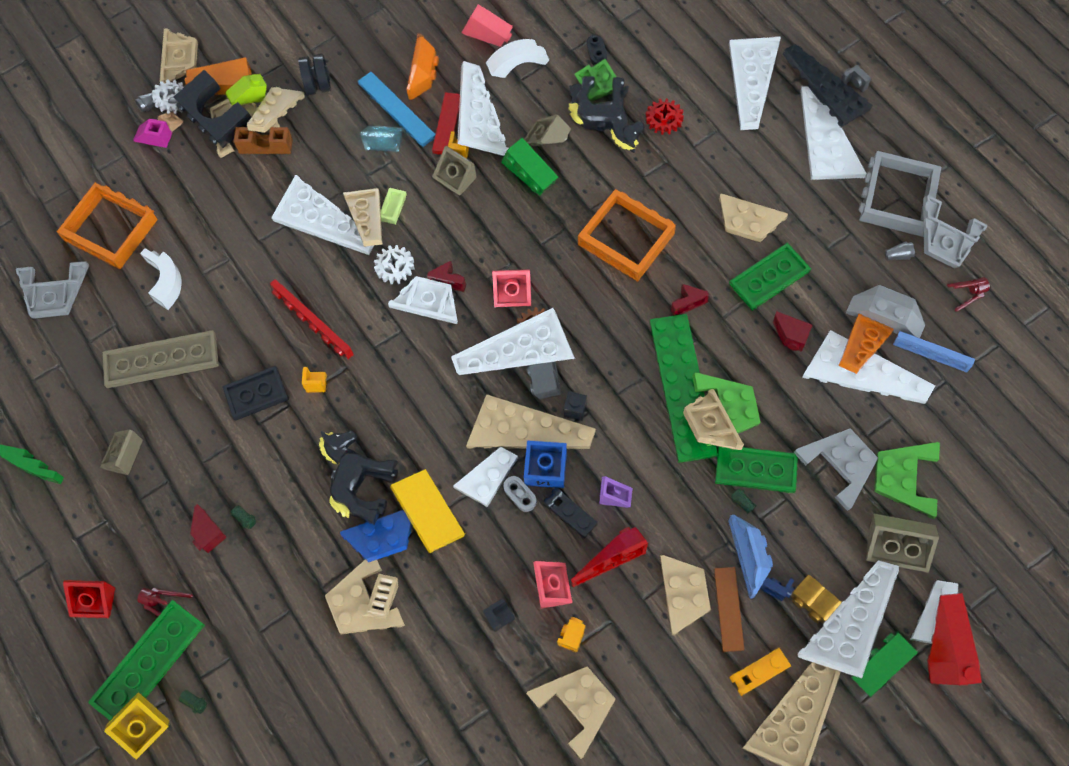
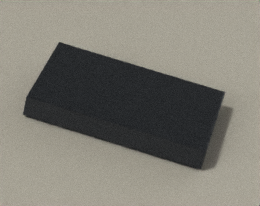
M277 366L222 386L234 421L289 400Z

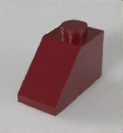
M776 311L772 323L783 344L793 351L802 352L813 325Z
M198 504L194 506L190 534L195 540L192 543L199 551L203 549L209 553L227 537Z

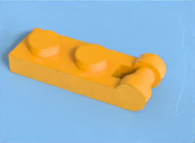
M779 647L729 678L739 688L738 693L740 696H743L790 668L791 665ZM747 676L751 683L746 685L742 678Z

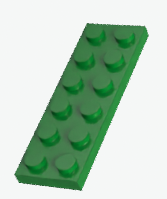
M172 600L88 703L108 720H111L138 692L144 698H147L205 624Z

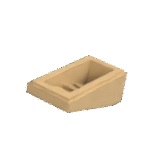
M383 574L378 575L366 616L386 620L398 589V578ZM374 606L384 608V610L374 609Z

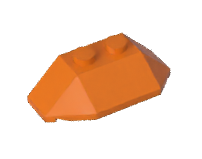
M420 33L417 34L407 85L409 100H413L432 87L433 80H436L435 67L439 64V56H436L435 48Z

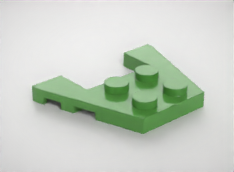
M700 373L693 374L695 392L714 389L738 434L761 423L752 386Z
M935 442L879 451L876 455L878 459L876 461L874 492L897 503L901 502L909 506L910 509L920 511L926 514L927 517L935 519L937 517V499L916 496L918 459L937 462L939 460L940 443Z

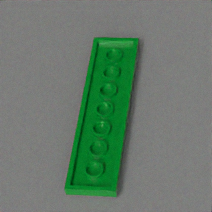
M687 314L650 319V327L678 463L717 457L716 445L706 446V443L698 442L683 414L684 408L687 405L694 403L700 396H705L704 391L695 392L692 378L694 373H700L688 316Z

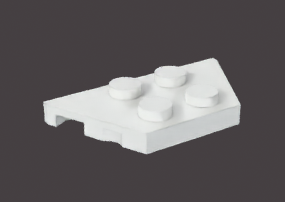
M416 276L410 281L408 286L400 291L398 297L394 300L391 299L388 303L389 308L454 324L458 322L450 284Z

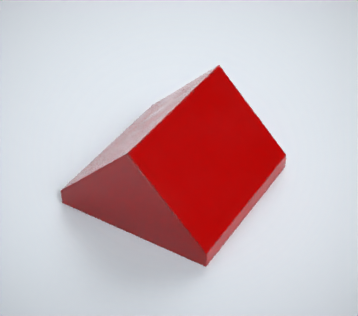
M63 581L69 617L109 618L111 616L115 593L114 586L105 581Z

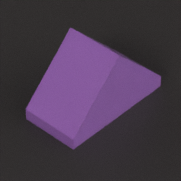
M604 476L601 483L600 504L631 507L633 488Z

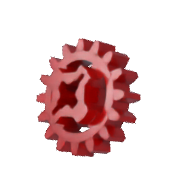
M667 98L665 102H662L661 99H659L658 103L653 101L652 106H648L645 117L646 124H649V129L655 128L654 133L661 131V135H663L666 131L670 134L671 130L676 132L677 127L681 128L684 115L683 109H680V104L674 105L675 101L673 100L670 103Z

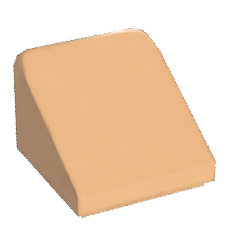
M173 112L158 116V120L167 123L171 132L183 124V120Z

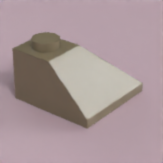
M558 114L537 119L524 140L531 147L563 143L568 138L571 128Z

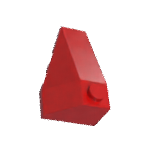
M627 527L621 530L619 535L571 579L572 587L646 554L648 543L636 527L632 529Z
M963 593L940 595L935 618V631L931 639V652L928 654L927 659L930 683L947 685L982 683L979 660Z

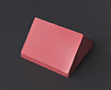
M530 270L492 271L494 307L531 306Z
M533 562L541 609L572 603L566 563Z

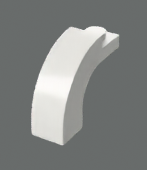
M522 39L506 44L498 49L488 59L486 64L492 76L505 78L514 67L521 63L534 62L546 65L549 58L544 47L537 46L535 40Z
M145 248L140 253L147 263L160 270L159 280L148 294L156 303L169 310L180 294L182 285L180 272L165 252L159 255L157 252H150Z

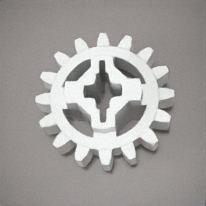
M167 80L165 84L160 81V86L155 85V90H152V99L155 102V107H160L161 112L167 110V114L170 111L177 114L179 109L176 106L177 101L174 99V96L184 88L183 83L176 84V80L170 83Z
M398 245L395 246V249H392L391 246H388L387 251L382 249L383 254H377L378 260H374V268L378 277L383 278L384 282L389 280L390 284H393L395 280L400 284V279L406 281V275L411 276V270H414V260L411 257L410 251L406 252L405 247L399 250Z

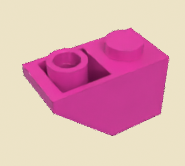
M148 119L139 126L134 142L167 148L172 132L165 121Z

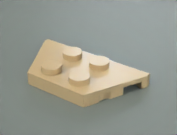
M167 28L164 29L160 81L164 84L167 80L172 82L185 76L186 70L196 68L198 51L196 38L187 37L181 33L175 34Z
M720 194L719 201L722 207L725 232L761 242L768 233L773 232L777 225L787 218L788 213Z
M714 389L709 390L706 396H700L694 403H690L684 408L683 414L698 442L742 450L744 444Z
M660 555L671 634L676 635L679 631L691 625L711 610L705 573L702 568Z

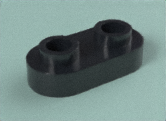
M599 35L588 37L587 51L591 63L595 66L604 59L607 61V52L602 37Z

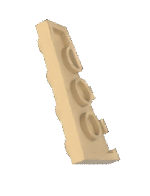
M271 87L247 123L248 130L266 132L277 122L278 117L287 114V109L294 108L298 100L302 101L305 98L304 92Z
M379 188L344 192L346 203L364 247L381 245L382 228Z

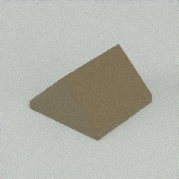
M448 146L444 147L432 178L458 195H461L477 178L474 163Z
M130 429L115 432L100 468L129 475L143 440Z

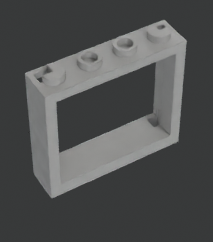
M877 151L874 157H870L868 164L870 172H867L864 181L867 183V186L864 187L861 198H864L863 203H860L858 209L861 213L859 221L924 237L923 206L920 221L871 208L879 166L928 177L924 197L930 195L936 198L941 166Z

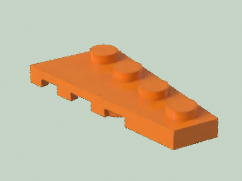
M858 314L838 366L857 374L888 339L894 329Z

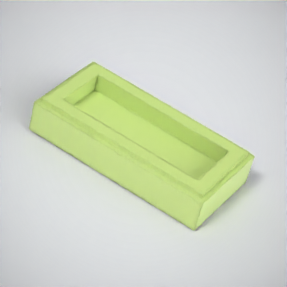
M389 188L381 208L382 222L396 225L407 196L406 191Z

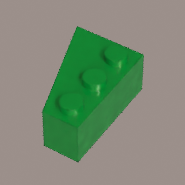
M523 138L519 139L506 151L501 162L538 195L543 194L558 179L556 173Z
M898 631L895 634L891 632L883 640L885 644L880 649L875 647L871 651L870 659H868L862 678L853 675L851 677L870 697L918 653Z

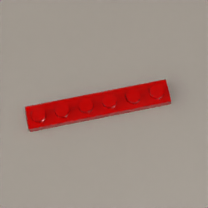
M276 279L270 283L273 289L272 294L278 300L283 299L285 301L284 305L290 311L295 310L297 317L302 322L307 321L309 328L315 334L319 332L322 335L321 339L327 345L331 343L334 346V351L340 357L344 355L349 359L354 355L349 345Z

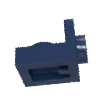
M766 577L760 589L782 602L785 596L789 598L795 589L792 586L794 579L790 578L786 586L783 587L781 586L782 583L777 579Z

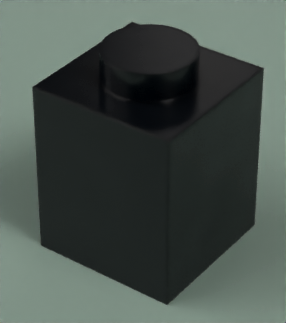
M568 391L564 405V417L583 421L587 406V395Z

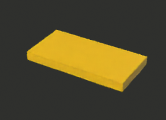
M426 469L391 484V490L429 553L464 537L465 533Z

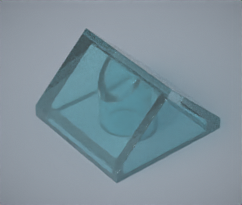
M369 125L361 131L365 150L399 152L403 128Z

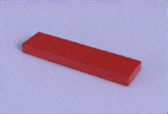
M445 92L432 148L433 154H442L444 147L449 145L451 131L455 132L460 94Z

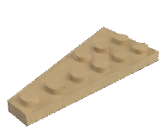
M486 394L466 447L526 449L527 441L567 443V449H590L596 429Z
M811 662L742 749L780 766H809L841 671Z

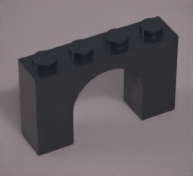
M203 70L174 96V99L177 101L176 106L182 113L186 111L188 113L186 116L192 123L197 122L199 124L197 127L204 134L208 133L210 135L208 138L215 145L219 144L224 148L234 139L236 127H247L251 116L236 102L229 110L217 118L204 117L202 110L205 103L221 88L215 79Z

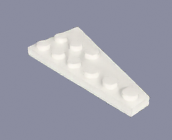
M463 61L461 66L458 144L504 156L509 148L505 145L504 134H501L500 122L494 105L490 102L489 91H486L481 68L479 65Z

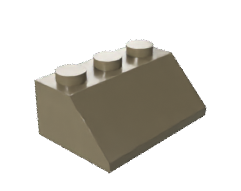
M873 514L868 534L866 561L877 562L879 560L902 568L929 573L939 539L936 525Z

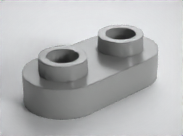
M508 477L503 485L507 496L521 511H532L536 506L534 493L519 477ZM513 485L517 486V489L514 491L510 489ZM529 500L530 503L528 505H524L523 501Z

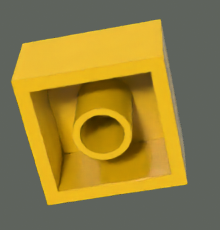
M138 692L107 723L104 732L137 759L168 728L169 719Z

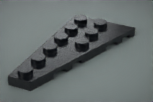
M794 44L784 50L783 56L793 68L800 71L799 76L802 80L806 79L808 81V87L822 105H827L830 109L829 114L839 120L837 124L840 128L871 110L873 105L866 98L860 96L852 87L846 85L838 76L831 73L827 67L822 66L800 46Z

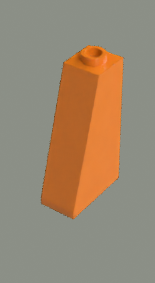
M245 57L186 70L187 78H185V84L187 85L205 70L221 88L214 95H226V91L243 76L252 75L251 68Z

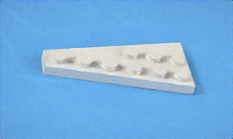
M781 37L729 41L740 130L758 129Z
M808 86L801 87L800 92L811 180L865 178L866 172L842 127L840 128L837 124V118L829 114L830 109L827 105L821 104Z
M295 175L275 210L272 220L369 255L374 245L364 247L352 218L341 212L337 206L323 195L318 194L310 185L304 183Z
M551 308L453 355L451 358L456 372L459 375L574 359V355L554 308Z
M831 330L802 377L818 379L820 382L825 383L827 381L837 383L843 387L867 392H879L881 395L898 396L904 400L923 404L926 403L935 385L877 354H874L857 374L838 366L848 339Z
M878 560L863 577V581L858 587L850 592V596L825 621L820 631L813 635L808 645L801 649L798 657L862 678L899 572V566Z

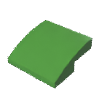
M606 59L592 68L588 65L575 73L580 84H582L584 76H593L595 78V86L588 95L590 101L612 93V81L616 75Z

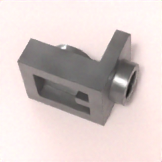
M858 65L851 69L848 68L842 74V81L845 84L851 81L862 92L868 89L871 77Z

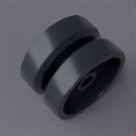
M323 53L313 56V66L308 56L299 57L300 74L307 96L316 94L317 83L322 93L330 92V74Z

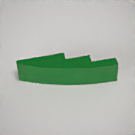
M0 444V456L11 464L43 480L62 484L64 478L56 471L48 470V465L41 460L33 459L34 455L27 450Z

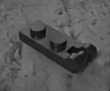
M557 487L552 490L551 496L549 498L546 497L542 502L584 539L598 524L594 518L564 495ZM558 499L562 502L559 507L554 504Z

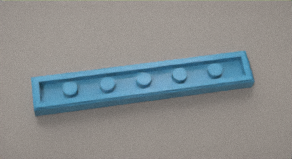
M372 72L358 81L359 85L422 147L435 139L436 134Z

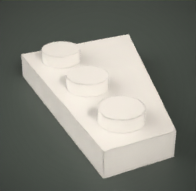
M500 447L453 487L488 507L517 461L518 456Z
M939 580L934 582L925 603V608L910 640L932 644L931 639L936 626L935 618L940 595L958 593L957 583Z

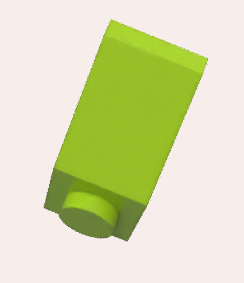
M261 74L243 76L226 91V96L231 105H234L236 102L240 105L262 102L266 95L267 85Z

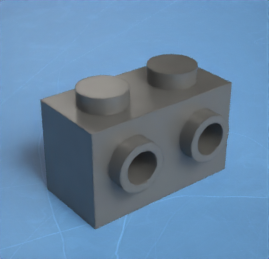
M555 361L527 366L528 375L532 379L530 389L533 395L539 399H544L561 394Z

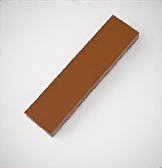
M735 567L714 568L722 652L744 651Z

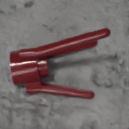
M985 277L947 284V287H953L954 289L969 287V291L972 294H976L955 308L956 312L975 300L984 297V293L990 289L989 282Z
M154 587L152 589L143 588L138 595V603L143 604L144 609L159 616L161 612L153 608V606H156L158 603L166 605L167 601L160 599L158 594L192 598L193 595L183 592L159 590Z

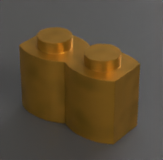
M807 575L791 594L792 602L801 609L805 608L809 612V617L817 623L821 622L824 624L841 604L837 597L826 590L810 575Z

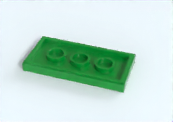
M787 242L730 280L729 285L753 311L808 274L811 268Z
M718 446L715 484L787 493L796 492L798 457L794 453L743 447L742 450Z

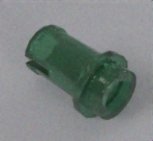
M738 489L731 495L732 501L736 502L749 514L757 505L744 494V490Z
M240 505L231 511V516L236 518L243 528L251 529L256 524L255 516L247 513Z
M184 690L179 697V702L191 708L194 714H201L207 706L204 698L197 697L189 692V690Z

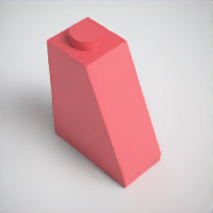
M478 4L465 25L462 34L501 47L504 41L507 43L511 38L512 34L510 31L513 26Z

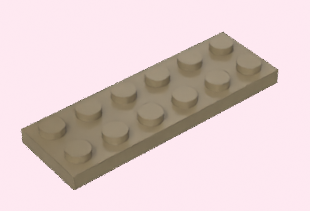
M214 330L103 352L104 386L106 388L219 367L216 333Z

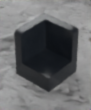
M504 598L483 610L494 632L515 620V616Z

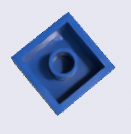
M527 441L524 468V483L526 486L564 488L567 443Z

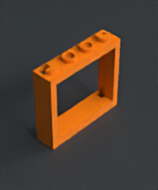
M94 183L57 230V233L67 243L121 269L158 219L154 211L147 205L142 206L135 199H128L119 191L114 192L106 185L101 186ZM102 198L142 217L115 254L75 234Z
M615 189L578 235V245L638 282L673 237L676 225L670 219L660 216L655 210L648 209L640 201H635L626 193ZM615 203L664 231L639 265L590 236Z

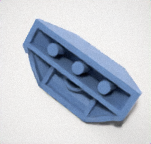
M730 515L728 522L749 598L752 599L769 574L771 567H773L772 559L766 553V538L764 535L761 536L760 530L738 516Z

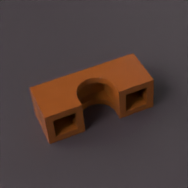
M236 127L234 143L239 154H291L293 139L288 127H271L270 135L258 134L256 131L248 130V127Z

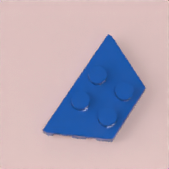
M402 510L378 518L375 525L367 522L343 530L340 534L369 563L406 550L412 525L406 513Z

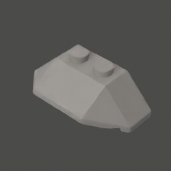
M881 285L853 296L846 311V314L857 317L858 314H861L894 329L893 333L896 334L901 331L920 338L925 327L914 298Z

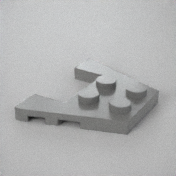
M927 195L923 198L924 253L953 268H958L988 225L973 218L969 220L966 233L937 219L942 201Z
M86 261L70 263L68 280L34 283L35 269L33 267L16 268L29 316L31 318L69 315L89 264Z
M851 428L800 447L793 452L805 466L816 456L822 454L849 483L835 497L847 511L854 505L878 459Z

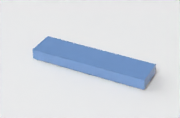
M899 331L893 343L897 347L964 372H968L975 361L974 358Z

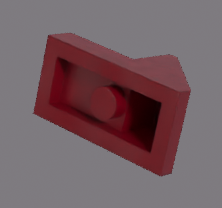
M451 261L433 269L427 274L428 279L450 284L453 290L464 292L466 288L465 277L459 274H452L453 266Z
M682 284L681 294L684 298L680 297L672 303L671 313L673 316L681 315L706 304L709 298L708 292Z

